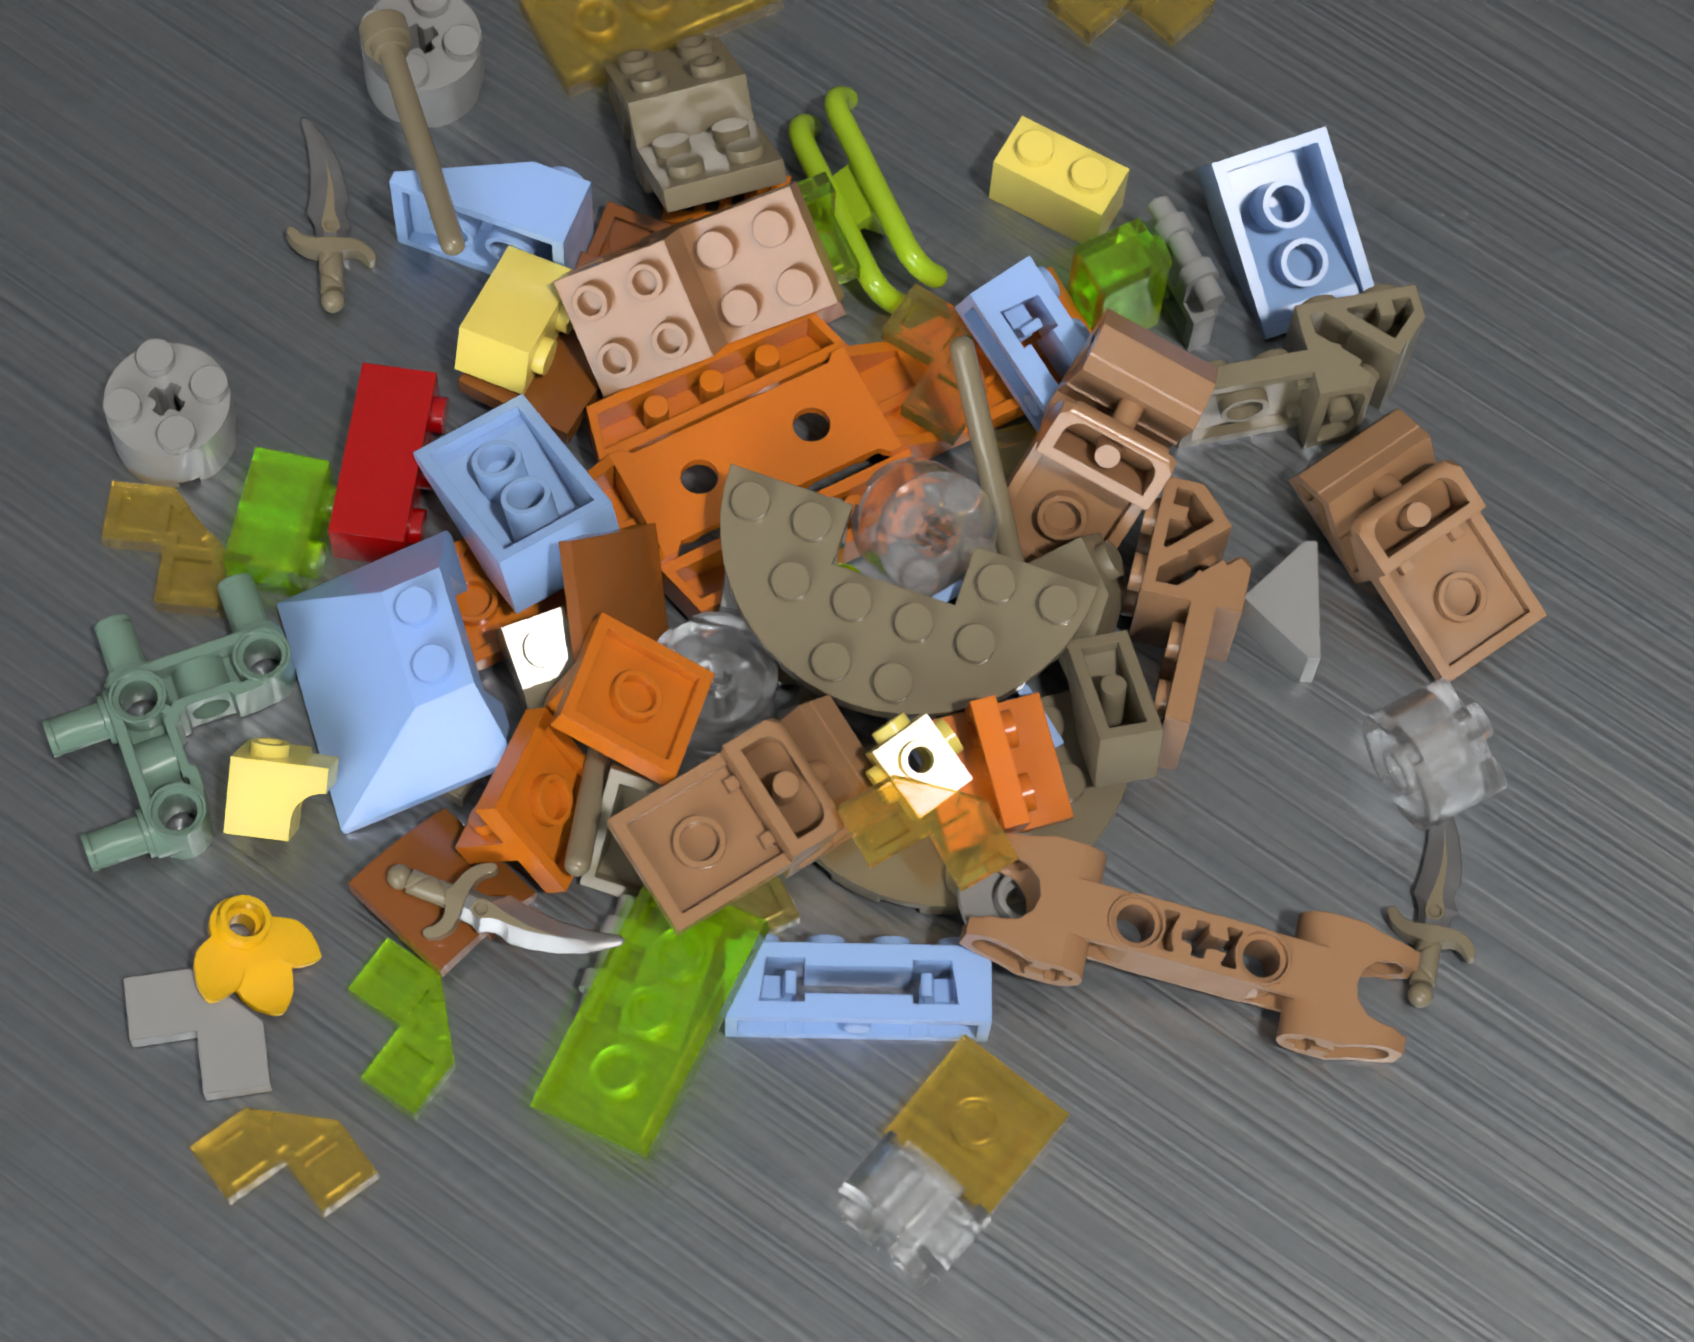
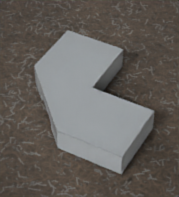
M190 968L123 978L129 1038L133 1048L197 1038L203 1094L206 1101L273 1091L266 1030L261 1019L229 996L213 1004L205 1001L195 984L194 971Z

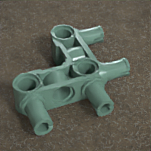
M240 573L232 575L217 585L232 634L150 662L145 660L129 615L117 614L96 623L94 630L109 672L105 680L104 690L101 691L102 694L96 696L98 702L42 720L54 758L111 739L113 745L119 743L141 807L135 809L137 816L80 834L93 873L150 853L152 859L158 857L159 860L168 856L185 860L195 858L204 853L212 842L214 835L210 804L198 768L195 765H189L183 748L188 742L186 736L192 734L193 727L234 713L244 717L261 711L272 704L286 699L294 690L297 677L290 645L285 638L283 629L274 621L268 619L251 574ZM270 658L280 662L277 668L269 673L258 674L250 670L261 659ZM151 700L156 702V706L145 715L134 716L127 713L132 704L138 701ZM188 812L196 815V819L191 826L183 830H172L165 827L168 820L177 813Z

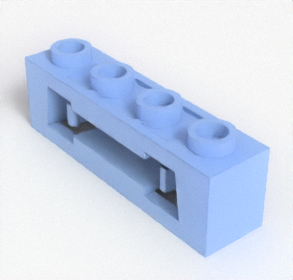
M1029 255L969 294L954 308L1038 433L1045 405L1058 384L1033 346L1030 344L1024 348L1021 342L1030 337L1035 331H1038L1042 338L1037 341V344L1062 380L1090 336V332L1079 319L1070 317L1058 299L1060 297V290L1054 277L1043 266L1037 267Z
M767 933L746 934L740 938V941L727 940L725 1037L988 1042L992 1024V961L959 944L960 937L943 938L937 942V945L911 944L909 939L901 936H880L874 938L871 943H845L844 938L831 934L813 935L808 937L806 942H779L777 936ZM796 978H804V986L910 988L911 980L921 981L919 1004L913 1003V995L805 993L804 1001H795Z

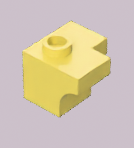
M266 737L248 739L230 758L223 833L289 841L300 828L301 809L304 799L316 794H327L337 782L339 756L312 753L311 746L294 745L282 739Z

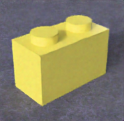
M1022 116L993 162L989 198L1095 251L1123 205L1130 169Z
M508 245L459 327L454 369L524 395L536 373L545 376L557 350L558 342L556 338L559 333L569 334L573 329V325L554 284L555 280L573 269Z

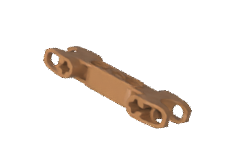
M987 833L981 841L977 860L985 864L988 869L1011 877L1018 884L1025 896L1026 914L1021 918L970 916L967 923L962 926L959 944L1001 965L1015 975L1057 986H1076L1082 983L1086 959L1117 969L1281 1012L1276 1042L1282 1047L1297 1053L1323 1060H1355L1393 1063L1404 1054L1406 1037L1400 1034L1397 1029L1382 1024L1367 1015L1358 1000L1357 983L1360 978L1407 980L1413 971H1418L1421 953L1409 945L1377 930L1368 923L1325 911H1307L1299 914L1295 937H1291L1253 924L1102 884L1107 856L1098 848L1060 836H1035L1012 833ZM1117 920H1126L1132 923L1138 929L1140 943L1125 939L1119 933ZM1186 939V940H1188V941H1190V942H1192V943L1189 944L1188 942L1183 941V940ZM1191 952L1194 953L1195 955H1198L1199 957L1197 958V957L1191 955ZM1243 954L1251 955L1261 962L1265 971V977H1257L1246 969L1243 962Z

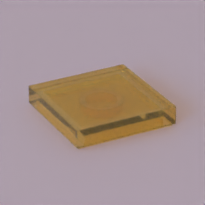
M964 1034L884 1131L882 1140L987 1221L1066 1124L1070 1114Z

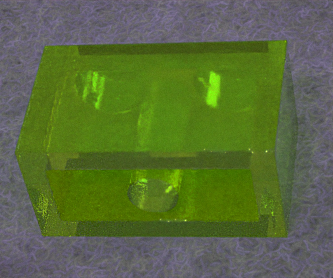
M1140 217L1074 247L1067 291L1092 331L1107 308L1146 329L1158 324L1168 275L1172 267L1169 250L1160 236L1157 234L1151 236Z
M255 447L223 559L228 577L240 573H249L252 575L258 591L288 597L306 591L310 578L317 580L320 578L326 557V543L321 542L325 523H330L337 485H334L330 461Z

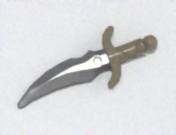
M302 116L300 122L306 138L310 164V196L307 215L315 226L316 237L306 236L296 228L288 227L286 240L297 253L319 262V270L321 272L319 275L320 293L322 295L321 304L327 312L336 313L345 305L343 295L345 292L343 260L357 259L368 268H373L376 262V255L366 243L347 237V231L352 224L347 219L345 213L346 204L349 199L347 184L340 162L328 139L308 117Z
M1432 783L1428 786L1430 807L1428 841L1421 873L1413 891L1419 908L1417 922L1403 917L1395 906H1390L1387 909L1386 916L1395 934L1403 941L1415 946L1414 949L1421 953L1418 971H1413L1410 974L1409 984L1411 987L1407 992L1410 1003L1418 1008L1426 1007L1433 1000L1432 988L1436 984L1441 950H1455L1463 956L1467 963L1474 962L1476 957V951L1471 940L1461 931L1450 928L1452 918L1458 913L1454 896L1456 890L1461 885V846L1453 813L1439 787Z
M482 863L471 867L454 884L417 869L411 871L408 866L403 864L392 866L387 874V881L394 889H405V893L445 908L442 919L437 924L423 930V936L428 941H439L447 938L456 931L461 921L472 925L478 934L485 932L495 933L509 944L529 950L555 954H587L621 946L625 941L621 935L596 932L562 922L527 906L511 895L489 896L476 890L479 884L486 879L498 875L499 870L495 863Z

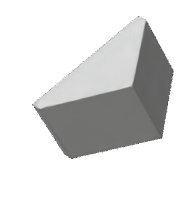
M1304 541L1246 594L1238 623L1247 634L1299 682L1313 681L1321 659L1317 541Z

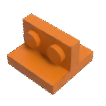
M601 612L591 623L575 664L549 691L543 707H546L554 716L550 726L664 786L677 776L715 673Z
M1039 692L997 703L996 695L976 699L968 703L964 712L941 717L961 742L964 750L958 753L957 757L973 778L933 807L946 853L980 845L987 833H1026L1068 822L1074 818Z
M546 707L526 709L477 805L470 812L468 822L455 849L468 864L518 860L546 893L566 892L574 877L566 871L564 861L586 755L569 735L550 726L554 716Z

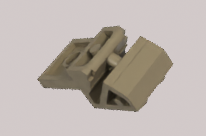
M708 35L688 36L679 40L674 48L653 52L649 49L632 50L619 56L618 62L603 65L609 97L623 141L631 140V155L636 178L646 194L655 192L667 213L787 182L783 158L754 120L746 74L719 37L711 38Z
M1380 284L1366 289L1361 294L1339 298L1328 294L1314 296L1300 305H1295L1282 349L1268 350L1260 353L1254 359L1229 364L1223 360L1207 361L1218 368L1216 386L1195 430L1177 443V448L1297 427L1303 449L1344 442L1357 434L1362 426L1368 405L1380 410L1406 373L1425 320V313L1416 284L1396 288L1392 284Z

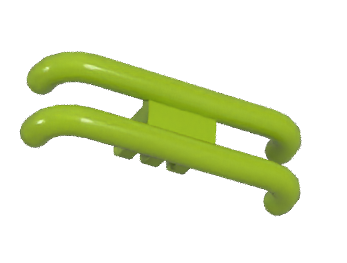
M834 86L824 97V109L849 164L832 175L814 139L822 131V123L814 115L804 113L795 115L788 124V138L863 290L881 309L892 315L901 316L910 310V298L905 293L894 288L884 277L860 231L862 228L887 236L903 266L915 279L930 288L943 287L947 282L948 273L943 266L933 262L921 249L851 112L858 103L857 93L847 86Z

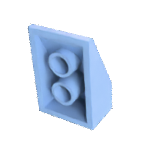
M1326 126L1196 168L1213 226L1263 340L1287 333L1295 305H1300L1309 298L1325 294L1333 295L1335 298L1361 294L1366 289L1375 286Z
M531 161L442 168L465 239L464 250L456 256L445 254L440 247L416 169L394 171L389 180L398 242L490 275L508 245L567 268L575 269L581 252L587 253L594 236L591 181L583 179L576 171L564 166H554L551 168Z
M523 394L413 452L417 464L485 574L516 614L564 588L559 549L560 541L583 534L605 533L620 529L611 500Z

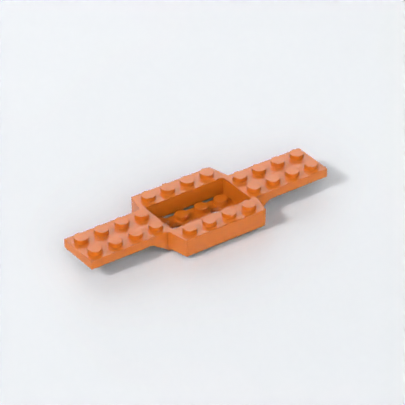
M1052 266L1046 268L1054 277L1059 287L1060 297L1058 299L1070 317L1079 319L1091 334L1090 326ZM953 311L891 341L847 345L813 312L728 343L711 358L626 388L587 406V430L596 465L587 472L611 500L619 528L656 523L664 593L702 632L736 616L719 613L725 571L720 537L679 557L678 555L682 545L694 542L701 536L720 528L723 491L731 464L807 489L812 484L852 465L863 463L875 454H881L884 458L883 461L817 491V493L839 498L853 504L852 514L847 525L846 545L844 548L839 549L836 565L841 566L923 527L926 503L915 466L970 440L949 351L950 343L954 338L966 336L974 343L994 429L1025 415V413L957 311ZM1035 331L1030 337L1022 341L1021 344L1024 348L1030 344L1033 346L1059 385L1061 378L1037 344V341L1042 337L1038 331ZM806 413L819 414L827 420L830 430L824 438L818 441H806L798 437L794 432L793 424L795 420ZM705 465L714 470L718 477V482L711 491L696 494L688 491L681 482L682 474L691 466ZM464 538L454 542L468 588L467 591L456 595V600L478 672L504 660L495 633L496 629L562 606L568 620L564 588L516 614L487 577Z

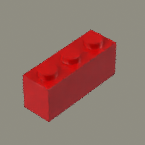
M362 362L328 529L333 558L371 563L424 540L427 526V510L420 509L423 489L433 490L417 464L413 452L433 442L434 433H445L449 412V398L440 396L437 372Z

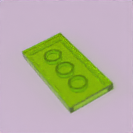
M643 885L618 933L625 941L621 946L611 948L529 1106L534 1112L651 1164L770 930L767 921L729 905L677 937L649 891Z

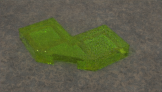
M387 938L348 988L350 997L398 1029L361 1076V1080L364 1086L416 1121L456 1069L441 977L429 965Z

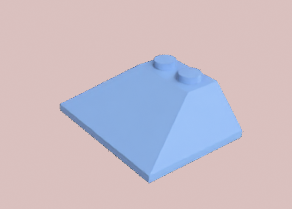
M447 530L277 603L319 754L339 756L337 782L330 789L341 831L345 834L494 773L513 736L503 704L487 693L482 686L456 600V595L467 591L468 588L452 535Z

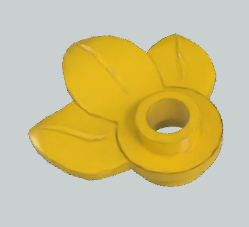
M237 895L221 901L211 913L208 921V934L210 938L198 948L194 956L193 971L195 984L201 996L210 1004L224 1000L236 992L240 1000L253 1010L266 1015L282 1016L285 1014L293 996L294 979L292 969L313 965L322 956L312 933L296 919L272 916L268 907L256 897ZM232 924H242L248 928L251 935H238L229 926Z

